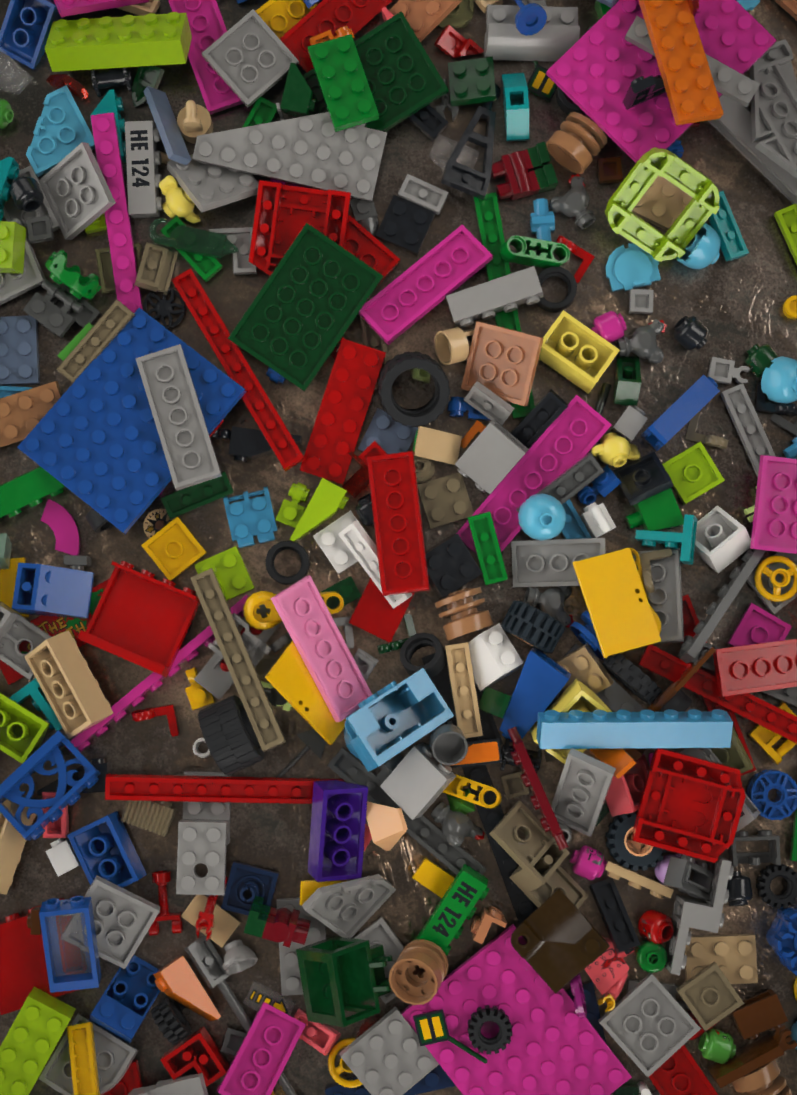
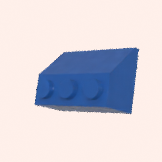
M118 811L67 835L90 886L96 875L122 888L147 875L123 822L120 821L121 817Z

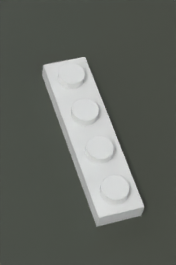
M356 520L338 533V535L382 593L377 546L359 521ZM412 593L384 597L394 609L410 598Z

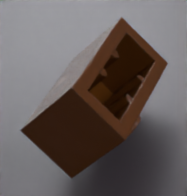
M772 989L744 1000L743 1005L730 1013L739 1035L744 1040L756 1039L761 1036V1032L768 1029L770 1031L777 1030L783 1026L782 1023L788 1021L779 998Z

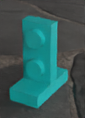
M685 514L683 533L636 530L635 539L642 543L641 546L656 547V544H665V548L679 549V545H681L680 561L683 564L693 565L698 519L694 515Z
M36 678L9 697L20 705L32 697L31 702L39 712L42 710L47 717L45 721L49 723V728L63 731Z

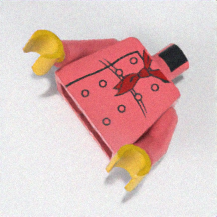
M603 937L610 947L593 963L588 965L585 971L601 995L605 994V997L600 998L597 1004L602 1005L606 1002L607 1008L605 1012H608L615 1008V1000L621 993L628 978L630 968L623 958L635 950L633 948L617 954L610 938Z

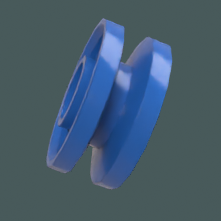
M584 611L580 617L585 626L574 621L570 625V629L583 645L588 643L595 655L604 661L607 658L603 657L589 612Z
M774 769L762 770L755 773L748 781L745 793L761 812L759 816L770 820H782L796 810L797 784L788 774ZM774 788L777 795L774 800L770 801L768 792Z

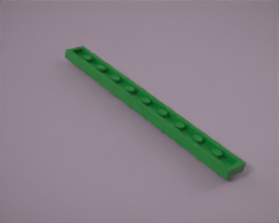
M496 192L488 193L483 200L473 197L481 244L493 255V259L485 265L488 281L511 274L509 262L503 260L500 255V248L505 243L497 194ZM517 309L505 313V311L495 313L496 326L521 332ZM532 389L527 406L510 403L515 408L512 411L513 420L524 418L535 407Z

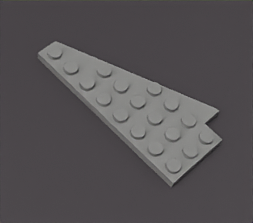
M329 112L199 135L196 138L192 159L314 189L351 192V197L372 202L387 132L366 128V123L335 132Z

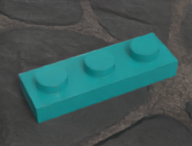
M720 191L719 210L716 215L712 213L708 219L712 228L719 235L721 240L720 248L726 262L746 256L749 254V251L724 191Z

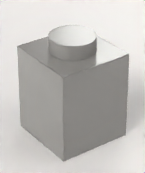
M629 405L610 431L631 443L648 418L644 416L645 412L642 409Z

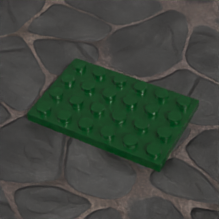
M402 11L354 42L379 113V119L366 123V128L386 132L449 92ZM313 68L303 75L318 101L316 112L312 113V115L328 112Z
M306 223L228 339L305 392L384 276Z

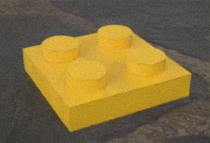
M178 516L141 545L170 581H173L207 554Z

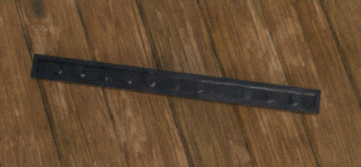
M435 653L422 657L424 665L434 658ZM446 661L441 672L430 679L454 715L445 723L448 724L447 722L452 720L453 725L457 726ZM476 737L466 738V741H476ZM486 764L462 767L465 778L494 788ZM469 783L468 786L471 794L478 796L475 801H479L480 791L472 789ZM493 791L485 793V803L488 805L495 803L496 794ZM475 804L519 924H521L538 907L509 878L519 865L489 834L504 817L502 807L499 804L496 808L489 809Z

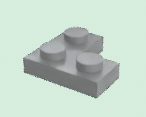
M253 227L209 229L211 254L233 253L234 275L257 274V267L249 262Z

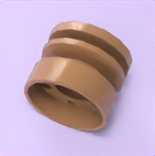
M570 112L566 121H563L560 125L561 130L554 132L547 141L546 147L549 154L565 169L575 174H583L593 161L592 156H597L601 151L600 149H603L606 145L607 137L598 125L588 117L577 112Z
M481 587L465 588L450 593L435 603L436 609L447 606L448 609L438 614L439 618L450 616L452 620L443 626L448 641L494 625L489 610L478 611L476 608L485 602L484 598L476 601L473 599V596L482 593Z
M425 939L413 940L406 944L389 973V983L394 994L403 1002L412 1005H424L431 1001L447 975L449 964L446 954L437 944Z
M776 1059L732 1082L735 1091L740 1092V1095H792L790 1087L786 1085V1079L783 1076H778L781 1069Z

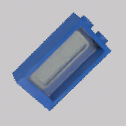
M74 896L65 900L52 898L42 902L39 917L50 993L99 988L101 969L91 897Z

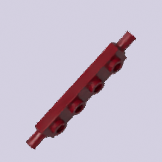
M513 727L507 730L513 742L512 748L514 751L511 752L513 761L516 766L520 764L523 774H520L524 786L526 788L530 787L533 796H530L535 810L539 809L543 816L540 822L545 833L549 831L550 835L555 838L559 850H563L569 847L563 835L564 832L561 830L523 744L524 741L521 739L517 727Z

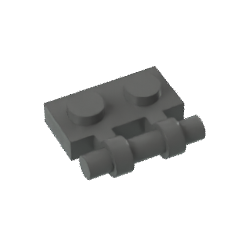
M45 279L41 287L47 290L46 295L42 296L36 292L23 311L62 338L75 321L68 314L72 309L80 313L84 306L78 302L75 296L72 294L68 295L62 291L61 286L57 283H51ZM55 298L64 303L61 309L52 303Z

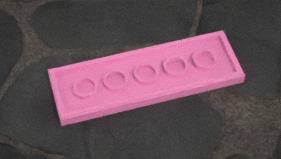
M308 575L270 599L335 722H341L358 710L359 706L357 704L370 697L372 693L313 579Z

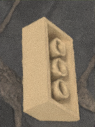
M69 630L46 639L25 656L68 739L73 738L113 714L110 703L102 693L98 681L94 678L87 661L83 658Z
M6 799L3 804L15 816L19 804ZM25 807L21 814V821L26 826L32 825L33 820L37 816V814L33 813L29 819L27 818V810L30 807ZM1 812L0 894L7 895L27 840L23 838Z

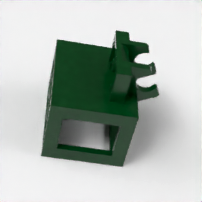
M333 936L296 949L308 1021L346 1027L381 1012L378 997L391 992L389 978H385L384 967L387 966V961H393L392 955L384 954L383 945L376 944L370 946L369 940ZM345 1011L357 1012L349 1017L345 1016Z

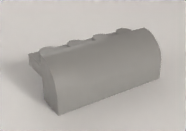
M487 4L484 58L493 56V60L556 62L579 40L578 7L542 6L547 14L546 24L538 33L526 36L521 34L515 25V17L520 10L518 5Z

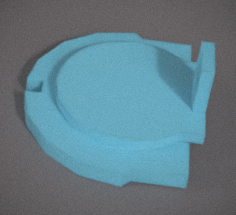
M628 243V248H625L624 245L616 248L609 256L605 266L606 278L609 279L612 292L651 285V282L661 280L658 269L659 261L655 260L652 255L634 243Z

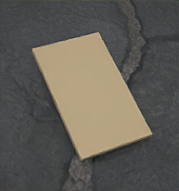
M419 426L414 439V456L455 465L459 457L462 436Z
M196 895L181 915L182 918L195 928L196 921L199 919V912H204L208 897ZM215 904L213 912L214 927L211 928L212 936L210 939L220 947H223L241 922ZM201 929L200 931L207 936L206 929Z

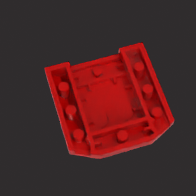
M259 180L249 262L271 276L306 223L344 248L351 192L329 189L326 191Z
M656 748L637 812L632 840L716 863L724 850L733 844L746 797L742 786L740 770L675 751Z

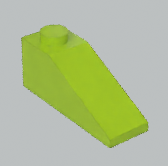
M322 478L290 540L297 543L336 515L339 509L344 510L349 501V498L346 497L348 494L347 490Z

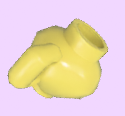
M168 175L159 182V188L166 198L162 208L170 218L173 219L178 216L185 218L193 224L201 221L200 217L193 211L195 204L182 187H178V182L173 176Z
M614 432L602 436L600 439L601 444L591 449L593 456H598L603 463L616 468L625 465L627 459L638 460L641 456L635 444H630L628 440Z

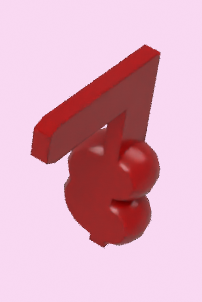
M559 235L555 242L565 244L569 248L570 253L583 259L574 275L576 283H579L595 256Z
M173 704L131 712L132 720L135 722L167 715L171 736L179 735Z

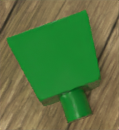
M671 488L634 504L636 512L625 516L630 529L642 525L643 530L661 531L684 525V518Z

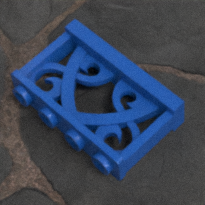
M58 730L0 784V812L25 840H36L45 832L44 827L50 821L54 823L63 815L62 810L68 804L72 806L80 799V793L86 787L89 789L99 780L98 776L101 773ZM65 745L76 758L65 762L60 748ZM46 761H51V767L56 764L57 767L47 771L44 769V764ZM73 764L82 765L85 770L83 778L75 781L73 775L78 771L69 770L67 772L68 766ZM35 772L44 776L58 773V788L54 798L31 799L35 790V783L32 778ZM22 784L29 785V791L25 798L22 796L26 791H20ZM68 784L72 788L66 793ZM6 799L19 804L15 816L3 804ZM25 807H30L27 810L28 819L33 813L38 816L37 821L33 825L26 826L21 821V814ZM42 808H50V809L44 814V811H43Z

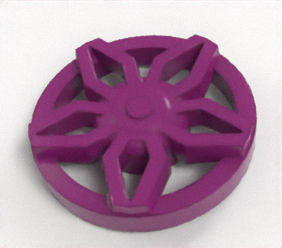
M579 973L571 980L570 986L574 996L575 1012L578 1014V1017L586 1018L585 995Z

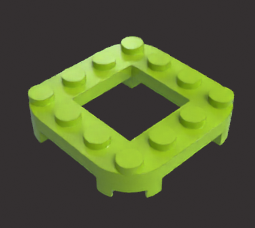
M654 147L641 156L611 196L606 206L605 215L612 230L617 235H622L652 255L659 262H662V260H672L677 257L681 258L686 253L684 249L711 214L714 213L716 215L720 207L719 191L710 178L669 150ZM658 175L693 197L665 234L631 212Z

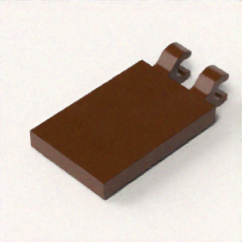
M783 1024L781 1028L773 1030L771 1035L767 1034L737 1050L735 1056L732 1059L729 1058L725 1064L715 1062L706 1068L721 1089L784 1055V1051L796 1048L797 1042L792 1040L790 1036L792 1032Z

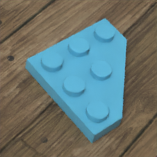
M67 85L46 95L42 114L39 116L33 132L32 143L26 152V156L37 177L49 172L82 142L89 143L91 150L95 149L93 135Z

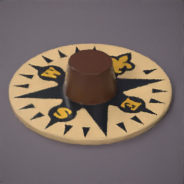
M166 509L151 511L146 516L143 524L146 536L150 539L175 518L170 519Z

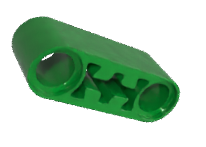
M514 235L501 246L500 255L506 262L546 269L552 266L561 267L569 260L570 250L562 243ZM509 245L514 246L517 253L511 251ZM553 253L559 256L560 261L555 259Z

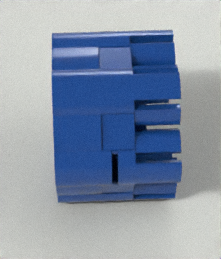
M788 905L789 908L781 907V909H778L771 928L767 931L766 940L779 957L781 964L797 976V905Z

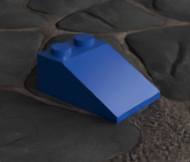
M10 0L0 30V52L31 69H36L45 53V45L53 21L63 18L60 16L54 0Z

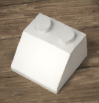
M718 505L697 522L695 551L717 573H720L750 548L751 538L746 527Z
M500 623L480 633L468 642L474 682L480 692L516 672L523 665L522 659L500 626Z

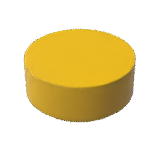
M797 295L789 297L783 304V313L786 317L793 320L797 319Z

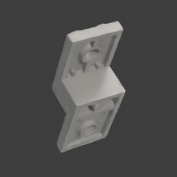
M0 601V660L27 679L32 680L34 674L25 659L27 654L21 653L19 646L21 642L28 641L31 645V650L28 652L30 653L52 636Z
M184 771V776L232 777V774L228 776L223 772ZM183 801V819L178 822L176 894L225 895L226 846L230 843L231 802ZM199 863L205 864L208 868L207 875L203 877L198 876L195 872V866Z
M721 855L716 863L711 862L709 871L714 872L711 889L708 893L710 901L676 894L671 918L674 933L671 939L667 941L665 948L667 952L665 968L670 974L680 975L681 969L684 970L686 967L687 955H684L686 945L689 946L692 935L689 927L718 933L719 927H723L725 916L722 910L723 905L728 902L729 890L727 889L728 880H731L733 877L734 867L731 866L732 861Z

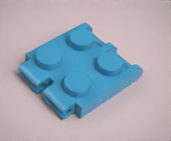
M268 486L263 487L264 490L251 493L245 491L242 495L229 498L228 496L223 497L232 541H237L239 548L255 545V536L258 537L259 543L275 540L274 532H277L278 528ZM265 494V496L256 497V498H252V499L249 498V497H254V496H258V495ZM244 499V501L233 502L231 504L229 503L232 501Z

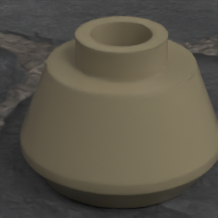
M414 456L415 465H417V483H425L434 474V461Z

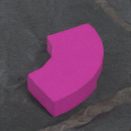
M48 499L41 521L49 525L54 532L56 539L55 550L79 556L81 537L75 520L66 508Z

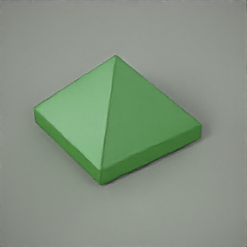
M469 788L462 790L466 792L465 796L467 797L470 793ZM447 794L451 811L464 814L476 811L474 803Z

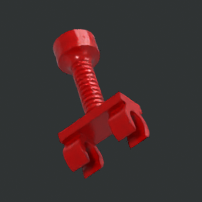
M170 870L152 872V883H156L158 886L160 914L157 915L149 928V936L158 935L159 921L172 920L173 934L182 933L181 931H183L182 912H168L166 885L171 881Z
M227 877L225 878V887H226L227 880H228ZM209 895L204 912H199V919L196 921L197 938H199L201 929H206V941L212 936L211 928L214 927L213 912L218 895Z

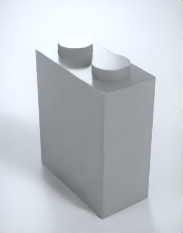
M493 419L458 459L455 465L458 467L457 470L461 475L466 478L470 477L476 482L475 486L481 492L491 494L529 449Z
M421 743L415 745L380 787L414 820L421 817L454 780L456 775L452 772L450 765L441 764L434 758L429 745Z

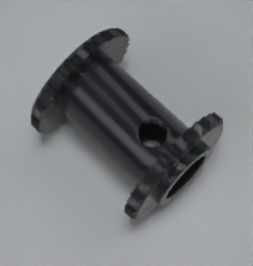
M130 67L111 68L97 71V69L91 70L92 85L98 97H102V89L127 85L128 91H132L133 79Z
M508 738L505 739L501 749V771H504L506 764L516 766L511 756V752L514 750L512 746H509L510 739ZM537 745L536 751L526 749L536 773H538L542 761V749L539 748V745Z

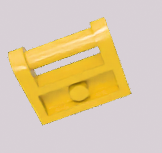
M784 702L780 703L777 706L778 708L796 716L794 712ZM757 725L748 733L776 765L796 745V743L786 740L775 751L772 746L782 736L760 725Z

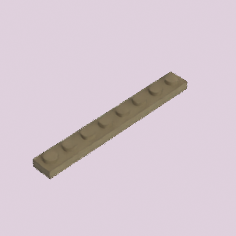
M211 568L191 577L192 584L262 751L265 752L285 743L286 740L214 570Z

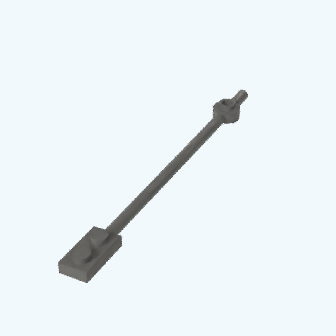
M203 935L184 949L209 989L216 985L218 986L245 1031L248 1032L252 1022L225 980L230 975L226 974L222 967L224 964L223 960L210 939L206 941L207 936ZM282 1071L277 1081L285 1095H297Z

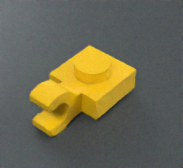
M196 667L186 670L185 672L191 686L185 688L192 710L214 703V696L194 680L198 675Z

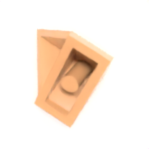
M367 801L366 819L373 843L385 851H390L408 830L402 809Z

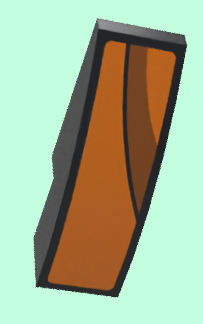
M500 739L467 741L468 751L465 758L457 764L450 765V767L457 768L502 763Z

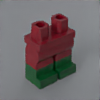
M545 141L536 144L535 147L503 155L500 161L492 164L491 177L493 179L504 177L505 183L496 185L499 199L511 198V201H515L518 198H525L556 189L558 180L553 165L550 163L551 159Z
M255 895L243 933L274 942H284L283 946L289 948L292 941L305 945L311 921L300 918L299 910L293 909V912H291L287 908L276 909L263 905L264 898Z

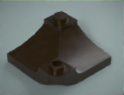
M560 888L513 931L511 936L513 948L532 966L555 994L610 947L608 942ZM520 936H525L528 942L526 944L519 943L518 938Z

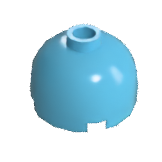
M704 223L684 249L686 253L681 258L677 257V261L691 269H702L710 264H714L720 256L721 240L717 231L707 223Z
M783 356L774 358L771 361L774 363L770 368L766 367L763 371L761 379L762 392L767 395V399L773 402L788 404L797 401V360Z
M540 493L530 496V498L523 502L519 509L518 520L521 529L532 539L540 541L550 540L559 535L563 530L566 522V513L559 500L551 495Z

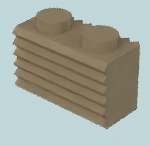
M128 800L120 821L165 837L169 833L177 808L172 806V801Z

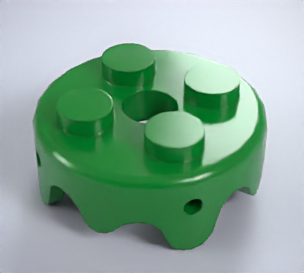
M60 250L58 253L54 251L45 262V267L51 272L49 277L59 285L64 283L68 286L69 292L76 298L81 299L83 296L89 300L93 299L101 289L98 281L99 277L94 273L83 277L78 265L66 267L67 253L64 250Z

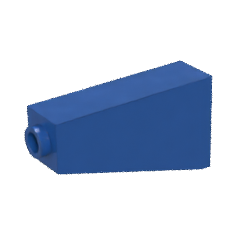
M703 375L649 426L641 436L658 451L720 392L717 388L718 384L711 377Z
M535 646L528 653L499 729L502 731L504 738L510 739V742L512 740L507 730L517 727L519 735L523 739L537 721L538 712L546 710L571 677V673Z

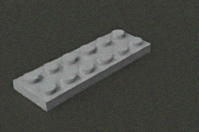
M181 344L135 358L176 491L221 477L220 467Z

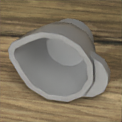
M240 939L234 940L224 947L226 954L222 967L228 975L240 973L254 966L258 961L256 954L248 946L243 945Z

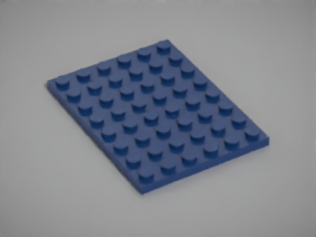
M141 308L136 310L135 316L100 355L88 365L17 447L123 534L129 531L172 480L135 358L181 344L209 435L246 393L242 386Z

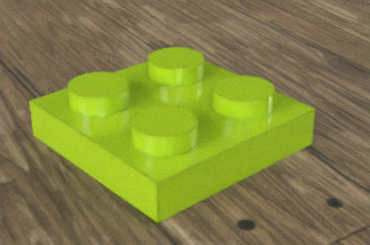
M701 441L662 464L671 478L673 488L683 505L725 481Z
M237 546L194 564L198 574L211 568L214 570L226 601L255 589Z

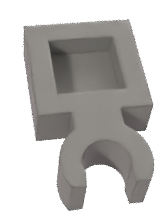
M712 357L707 377H711L716 383L730 385L732 379L738 384H746L748 379L741 378L740 372L748 373L750 367L740 366L739 368H734L735 361Z

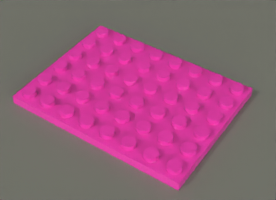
M619 0L547 70L546 75L637 163L642 155L654 147L667 150L693 123L676 126L666 92L628 110L626 109L623 100L631 82L641 76H644V78L651 75L655 77L661 75L655 56L624 39L636 16L644 19L639 0ZM689 0L705 54L741 74L750 69L777 41L736 0ZM717 91L718 97L720 98L723 94Z
M514 924L448 974L431 1001L424 1005L410 1004L401 1011V1015L417 1034L414 1015L443 1009L449 1036L488 1060L485 1064L448 1040L425 1045L463 1095H610L632 1078L631 1074L589 1020L578 1017V1014L575 1012L574 1001L565 989L561 988L555 994L532 966L513 948L511 936L517 928ZM524 936L518 938L519 943H527ZM485 1005H489V1008L497 1006L498 1010L502 1009L505 1015H508L512 1026L510 1043L506 1044L504 1050L502 1048L499 1049L497 1054H495V1051H491V1055L486 1054V1051H483V1053L479 1052L478 1048H474L472 1041L469 1039L468 1021L469 1019L471 1020V1014L473 1012L476 1013L479 1007L485 1009ZM487 1021L481 1026L480 1032L486 1038H493L498 1034L499 1026L493 1021Z

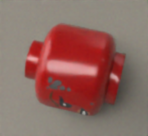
M650 909L639 918L638 932L645 940L655 944H664L673 936V922L666 914Z

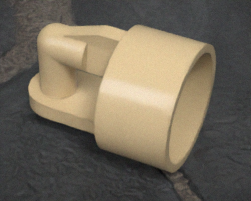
M188 100L186 106L178 114L177 124L182 137L186 141L195 144L197 136L213 133V122L206 108L196 104L193 100Z
M455 327L436 333L434 339L435 352L443 365L467 361L470 351L467 336L471 337L472 342L474 329L463 331Z

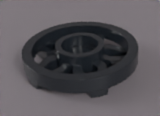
M169 288L167 295L171 293V297L167 300V295L163 294L162 299L156 295L160 291L149 292L143 302V311L148 315L156 312V316H152V318L158 320L161 317L162 324L168 330L177 327L183 321L186 314V305L181 295L176 290ZM175 295L179 298L181 305L173 303ZM153 297L155 299H158V302L153 303L151 298ZM148 303H150L151 306H152V307H155V308H151V309L147 312V305H148ZM174 307L181 308V310L174 311ZM172 314H180L179 318L174 323H172ZM166 318H169L168 325L164 321Z

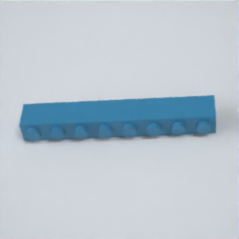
M647 709L640 712H630L628 710H618L617 712H606L604 710H594L593 712H582L580 710L558 712L547 710L545 712H538L536 739L540 749L730 748L733 720L727 711L720 709L704 712L696 709H690L688 712H678L672 709L665 710L664 712H654Z

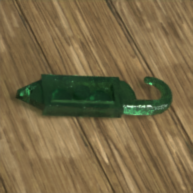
M166 218L155 219L149 226L150 238L159 245L218 259L239 251L224 234L181 225L172 231L169 238L160 236L156 232L158 224L167 222Z

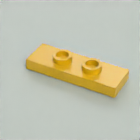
M86 1022L67 1026L74 1095H100L93 1023Z

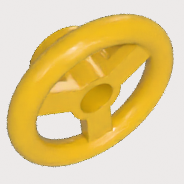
M775 555L765 558L755 570L754 582L756 589L764 598L773 602H782L790 599L797 592V565L784 556ZM779 562L787 565L790 569L779 568L772 571L767 566L771 563ZM762 573L770 578L773 584V594L763 587L761 581ZM777 574L782 577L780 583L775 579ZM791 576H794L791 589L781 594V587L787 586Z
M347 1038L339 1041L332 1048L328 1057V1069L331 1077L336 1083L347 1088H355L363 1084L359 1079L346 1080L342 1078L340 1074L343 1072L352 1073V1071L342 1058L340 1059V1066L335 1068V1058L342 1048L350 1045L357 1038Z

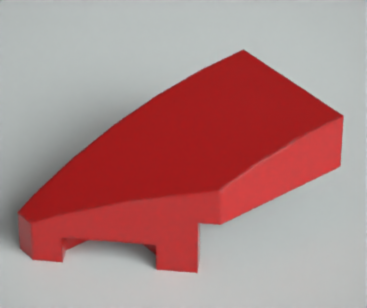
M450 25L445 26L434 43L437 48L450 58L481 54L484 51L472 39H465Z

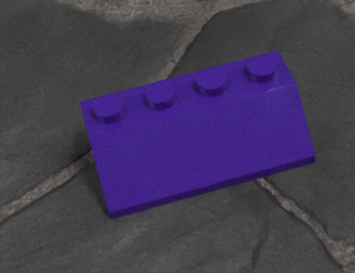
M338 780L314 781L307 872L317 882L362 878L368 797L367 786Z

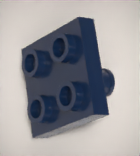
M234 861L221 909L249 915L255 895L264 898L263 905L271 907L279 872Z

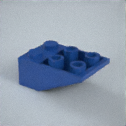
M18 563L12 609L20 614L88 619L94 573L43 564Z
M133 955L125 969L119 967L90 1014L89 1020L130 1044L161 992L155 984L156 978L153 975L159 969Z

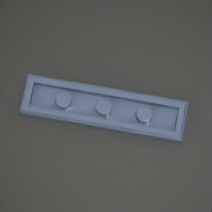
M147 86L143 92L168 159L187 165L191 158L166 93Z

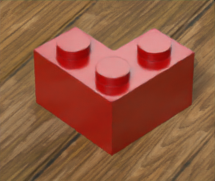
M204 1026L169 1049L160 1059L173 1080L194 1067L198 1074L203 1073L207 1087L225 1075L230 1067Z

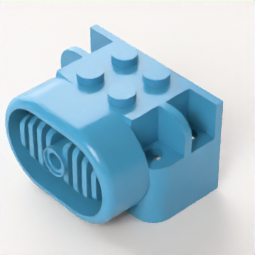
M424 668L398 684L394 680L357 704L360 709L346 717L344 740L348 750L361 760L369 772L390 760L454 715Z

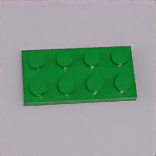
M352 34L308 46V53L335 132L378 120L379 113Z

